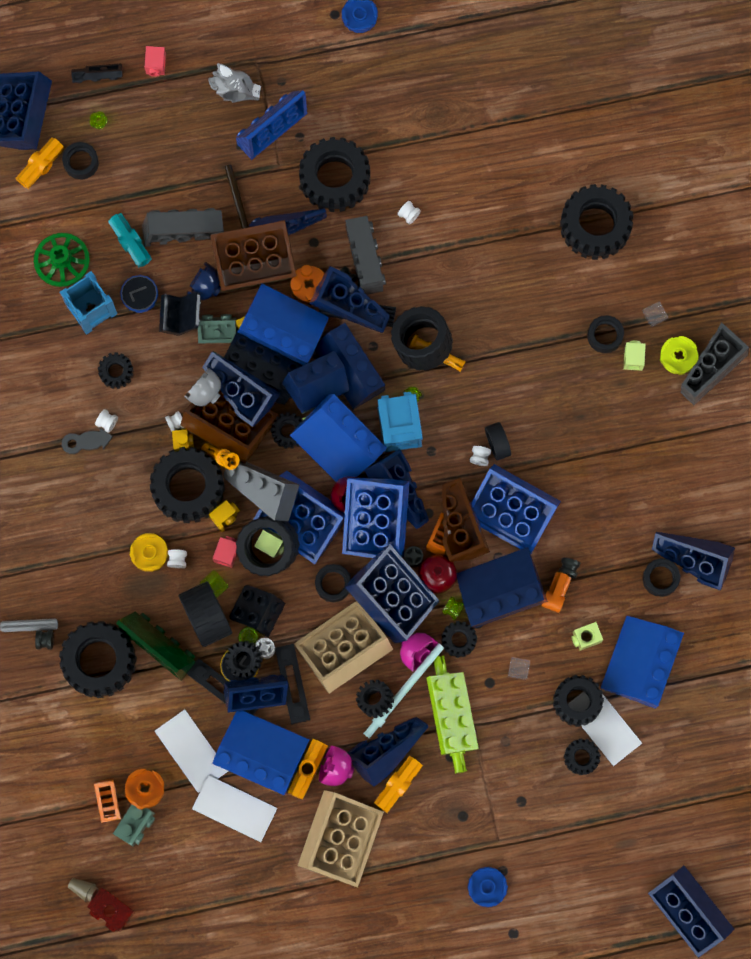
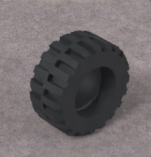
M330 137L328 141H325L323 138L319 140L318 145L313 143L310 146V151L306 150L303 154L304 159L300 161L299 170L301 189H303V194L306 198H309L312 205L318 204L319 209L329 208V212H335V209H340V212L345 211V207L349 206L351 209L355 207L356 201L360 203L363 200V195L367 194L368 185H370V165L367 155H364L361 147L356 148L355 142L350 141L348 143L346 138L342 137L340 140ZM329 162H341L352 170V178L344 186L332 188L323 185L318 180L317 173L323 165Z
M591 184L588 189L584 186L580 188L579 192L575 191L571 194V198L567 199L560 221L561 234L563 238H566V245L568 247L572 246L574 253L577 254L578 251L582 253L581 257L587 258L588 255L592 256V260H598V256H602V259H606L609 257V254H617L619 249H622L629 239L633 227V211H630L631 205L629 201L625 202V196L622 193L618 195L616 193L617 189L613 187L610 190L606 188L607 185L601 184V187ZM601 209L612 217L614 228L605 235H592L581 227L579 217L586 210Z
M179 447V451L175 452L174 449L169 451L168 456L165 457L163 455L160 458V463L154 465V472L150 476L152 497L158 509L166 517H171L173 521L190 523V521L195 520V523L200 522L201 518H208L209 513L218 507L219 502H222L223 492L225 491L224 478L219 465H217L212 456L207 455V452L203 450L197 451V448L190 447V449ZM185 469L199 471L205 479V490L198 498L192 501H179L175 499L169 488L172 477Z
M93 621L87 622L85 626L79 625L76 627L77 630L75 632L71 631L68 634L69 638L67 641H63V650L59 654L61 658L59 663L60 669L68 683L79 693L91 698L92 696L104 698L106 695L110 697L115 695L114 692L123 690V686L126 683L129 684L131 675L136 669L135 649L127 635L115 625L107 624L104 621H98V623ZM105 642L114 649L116 664L107 675L99 678L91 677L84 673L81 668V654L90 644Z

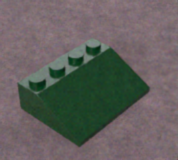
M135 611L116 622L118 627L132 641L180 681L184 679L188 671L196 663L194 660L195 656L189 650L183 651L180 649V643L173 637L168 639L164 635L165 631L160 626L156 625L154 627L149 623L151 619L143 612L139 615Z

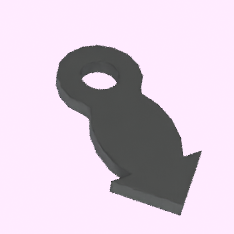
M100 427V432L88 431L81 435L70 433L63 438L62 448L68 454H76L82 449L95 450L101 446L104 450L113 437ZM70 440L77 442L74 448L68 447Z

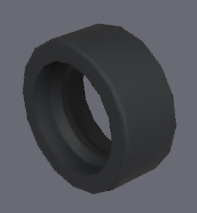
M76 142L69 145L63 152V166L68 175L74 179H87L97 171L99 160L96 151L91 145L84 142ZM80 151L89 153L91 156L89 167L84 170H75L71 167L70 158L73 154Z
M608 315L600 316L590 324L587 333L588 342L597 352L611 353L621 345L624 337V328L615 317ZM602 324L611 325L616 330V340L609 345L600 344L595 338V329Z
M497 422L486 426V437L495 459L498 461L511 456L510 445L501 423Z
M660 558L653 560L647 565L643 572L642 580L644 587L649 593L654 596L664 597L676 590L680 583L681 575L675 563L668 559ZM656 567H666L671 571L673 581L669 587L659 589L651 583L650 574Z
M326 565L316 575V591L325 601L339 602L349 594L345 586L351 580V576L341 565ZM331 572L339 573L345 581L343 590L334 595L327 593L322 587L324 576Z

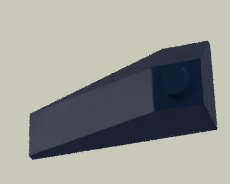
M324 208L266 216L264 218L259 217L254 219L249 224V227L285 220L289 236L327 218Z
M331 266L316 287L310 304L328 313L380 333L384 332L390 317L386 311L364 293L365 291L361 287H358L352 281L350 276Z
M214 351L211 352L202 367L205 372L210 368L219 377L221 382L220 390L224 395L223 397L226 401H229L236 415L252 427L271 410L280 395L279 392Z
M400 449L364 470L368 478L410 481L407 520L416 529L429 521L422 499L417 497L415 491L417 488L416 482H412L409 472L412 471L410 465Z
M662 532L655 533L652 546L653 551L663 558L675 562L683 568L682 571L685 573L689 572L698 578L697 581L701 584L720 591L729 572L735 551L734 547L720 542Z
M414 717L395 726L392 732L387 734L382 732L377 735L378 738L368 743L366 740L360 742L347 752L351 757L353 767L365 781L372 786H376L392 773L427 730L428 724Z

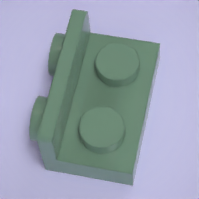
M210 314L202 315L198 326V343H231L236 334V317H232L231 314L220 315L221 317H213Z
M131 804L113 834L133 847L135 844L139 845L144 838L143 831L146 827L150 828L153 824L155 813L148 808L138 809Z

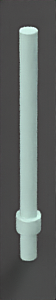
M439 643L393 697L394 703H391L393 707L392 709H387L389 713L383 712V717L377 715V718L372 719V724L363 733L365 736L370 738L379 727L381 728L384 725L388 715L444 649Z

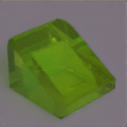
M214 570L200 581V584L206 581L209 582L216 598L229 587Z

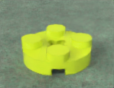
M684 336L668 339L660 352V362L664 368L678 375L690 372L699 358L696 344ZM681 351L683 352L682 356L684 358L677 359L674 353H679Z

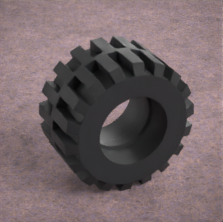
M584 675L568 677L559 684L553 697L555 713L557 716H560V720L567 722L570 726L580 727V725H588V723L596 719L603 708L602 689H599L598 683H594L590 677L589 679L585 678ZM581 690L588 695L590 704L585 711L577 712L568 706L567 696L571 691Z

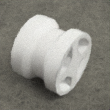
M407 201L399 210L398 216L405 218L406 222L410 225L419 216L421 210L415 208L411 201Z
M104 409L99 414L95 425L103 427L106 432L110 433L118 421V416L111 415L108 410Z
M179 411L175 412L173 416L165 417L171 432L185 429L180 426L182 416Z
M473 446V456L470 458V462L479 466H488V456L491 454V450L482 446Z
M168 550L170 558L167 562V567L186 568L185 557L187 556V551Z
M261 638L257 641L255 646L260 648L258 650L262 652L261 658H271L275 653V645L272 640Z

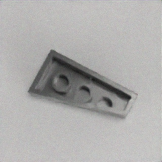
M208 208L204 211L189 209L179 212V210H169L168 212L153 210L146 214L142 224L144 247L151 246L150 243L159 242L160 245H165L172 240H177L179 243L186 242L195 237L196 241L211 239L210 235L224 232L222 212L214 208Z
M367 216L345 220L359 287L365 291L366 295L383 292V285H386V280L380 269L382 267L381 258L376 253V250H378L376 238L373 239L372 232H374L372 221H368Z
M722 322L681 385V394L693 405L698 403L748 356L749 347Z
M239 461V465L233 470L225 468L223 478L271 519L289 522L299 484L248 462L244 464Z

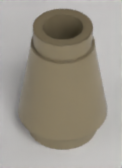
M72 878L68 884V889L85 902L89 901L92 903L99 892L96 884Z

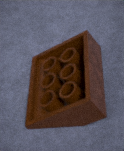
M285 220L210 235L222 291L297 276Z
M221 390L218 392L221 396L214 404L210 402L206 406H197L191 403L183 413L180 426L219 449H227L237 454L240 459L239 461L244 464L254 454L278 417L277 413L270 410L252 427L236 415L234 408L223 397L224 395Z

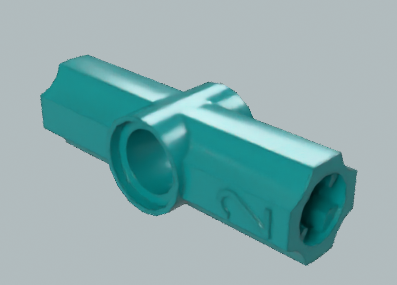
M122 213L112 216L108 223L117 235V239L125 252L129 253L138 268L147 265L152 258L143 246L142 240L135 229L130 227Z

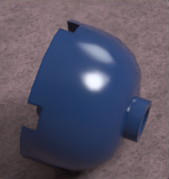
M207 262L203 264L206 266L205 269L200 268L191 282V292L187 290L186 293L188 295L193 292H199L202 301L209 299L212 295L217 296L221 290L218 271Z

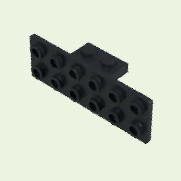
M236 332L224 356L225 359L279 392L280 395L276 403L285 405L288 399L292 398L282 382L289 372L303 365Z

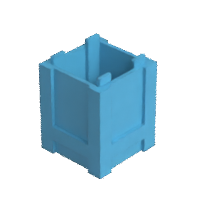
M92 271L68 289L65 288L60 291L66 307L73 314L86 335L109 317L112 318L117 315L112 299L109 295L106 296ZM88 305H95L93 310L86 311Z
M405 392L404 396L389 398V395L381 396V399H378V414L383 444L387 447L384 453L398 449L422 447L421 440H423L416 394Z

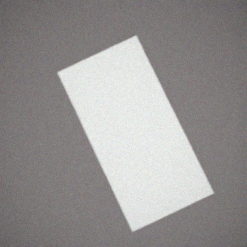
M582 692L568 703V706L574 711L583 712L589 707V697L585 692ZM602 694L604 702L601 712L593 722L581 726L614 766L640 746L642 742Z
M185 709L155 730V733L198 793L201 791L208 775L218 779L228 772L212 764L216 752Z
M209 775L192 808L259 842L262 841L277 810L276 807Z

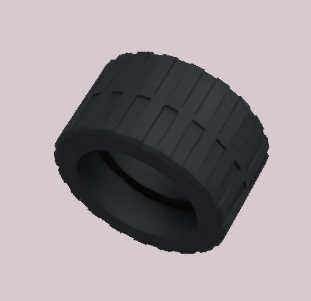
M424 306L413 307L399 315L391 330L393 346L402 362L408 367L419 371L434 369L449 357L450 351H452V334L444 317L437 310ZM421 328H434L438 330L436 339L428 347L418 350L406 347L408 338L416 330Z
M263 516L252 520L239 532L236 541V553L240 563L251 573L258 576H272L287 569L296 560L295 558L299 552V537L294 527L288 521H276L269 516ZM271 528L281 536L284 543V553L276 563L266 564L255 556L252 550V538L259 529Z
M208 581L178 595L202 647H206L233 633Z

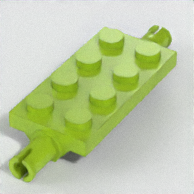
M437 656L433 661L436 675L427 677V684L441 755L449 754L450 757L452 756L455 774L467 772L463 754L467 751L479 749L464 672L450 674L447 672L445 656Z

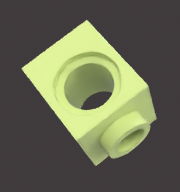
M637 340L626 342L623 369L642 371L645 365V344Z
M268 528L264 529L254 547L273 558L284 553V543L281 536Z
M596 622L575 629L573 631L574 636H571L574 646L579 647L580 651L600 644L603 641ZM582 633H589L591 640L588 642L583 641L581 638Z

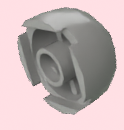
M208 368L206 373L197 380L184 397L197 406H206L210 402L214 404L221 396L218 394L221 389L219 377Z

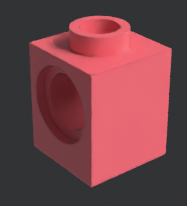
M146 46L144 66L146 74L154 77L165 75V47Z
M228 536L225 538L220 537L213 556L214 563L230 568L233 567L237 556L236 539Z

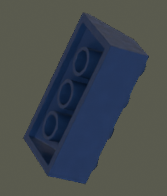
M346 323L327 333L318 342L315 351L319 358L335 351L344 364L349 391L343 395L353 410L385 391L384 382Z
M684 865L648 893L698 958L722 942L735 930Z

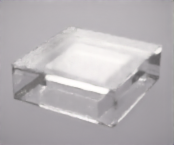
M660 301L642 310L651 327L668 319Z
M511 657L508 677L527 680L530 660Z

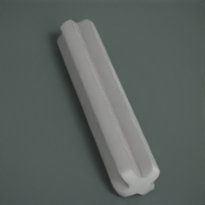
M56 618L2 621L0 623V630L2 632L58 629V620Z

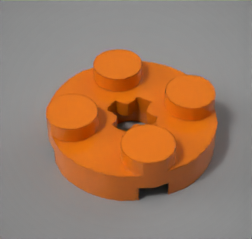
M304 265L296 270V277H291L290 287L292 293L302 303H309L325 273L315 266ZM313 281L314 287L305 288V282Z
M138 769L127 778L125 796L138 809L151 808L157 805L164 796V781L153 770ZM141 785L149 786L148 792H141Z

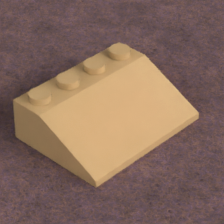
M357 601L294 643L329 694L393 650L386 635Z
M324 790L297 866L358 888L384 812L335 792Z

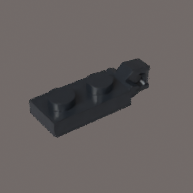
M121 63L86 66L84 69H72V82L82 83L85 80L96 82L108 78L110 80H117L123 77V65Z

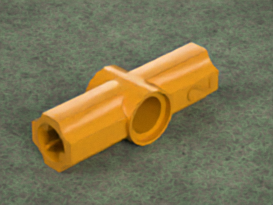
M51 137L40 151H36L31 155L27 166L19 173L16 180L24 188L29 189L41 175L49 172L53 161L65 149L64 146L56 138Z
M312 739L287 793L301 800L304 799L328 745ZM304 765H312L313 772L311 774H304L302 771Z
M409 755L400 769L388 780L385 789L379 794L374 804L388 813L399 797H402L410 787L411 781L416 777L423 765Z

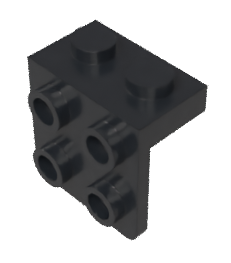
M193 292L184 297L168 294L161 295L159 332L180 336L197 329L200 324V293Z
M245 585L229 618L234 622L253 628L261 635L269 638L283 611L285 602L274 594Z

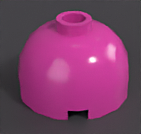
M425 633L412 634L407 641L401 643L400 656L402 662L411 671H416L438 642Z
M330 746L324 756L326 759L324 766L321 764L319 782L328 786H340L347 778L352 777L354 767H352L350 755L345 750Z

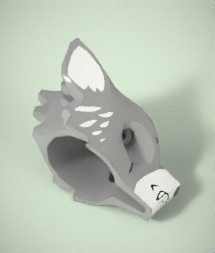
M217 63L218 70L213 71L214 76L213 78L209 77L208 81L211 88L216 90V93L224 101L235 103L244 100H259L260 85L254 84L245 72L232 70L223 64Z

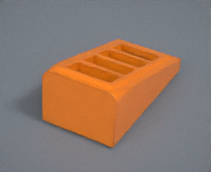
M441 512L426 550L436 555L444 556L446 550L443 540L435 537H444V532L438 530H444L443 524H441L444 520V513Z
M114 778L94 782L101 823L121 819ZM101 787H111V789L100 791ZM112 794L110 798L101 799L103 795ZM114 802L112 806H102L104 803ZM115 810L113 814L104 815L105 811Z

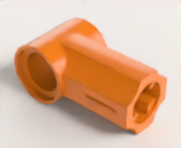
M556 572L550 589L546 593L548 602L543 603L541 606L560 613L571 577L567 574Z

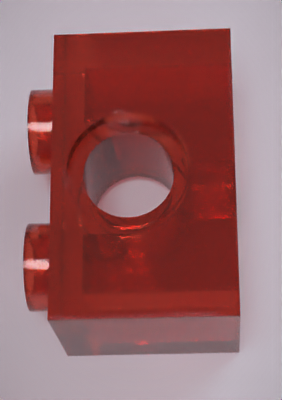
M104 888L99 890L87 906L91 910L89 914L97 920L102 918L106 921L105 926L112 932L116 930L121 932L135 914L132 909ZM108 906L115 908V914L112 917H107L105 914V909Z

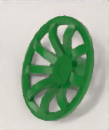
M57 233L48 236L38 245L34 254V267L38 276L47 284L56 287H67L78 282L86 274L90 263L89 252L84 242L68 233ZM55 238H66L64 245H57ZM71 239L79 244L78 247L68 250ZM49 241L53 245L51 251L42 248ZM81 250L84 251L85 259L72 257V255ZM39 253L50 257L47 261L38 263ZM71 262L84 265L80 274L72 267ZM52 264L50 272L45 276L40 268ZM67 267L75 278L65 282L64 268ZM57 268L60 271V282L50 280Z

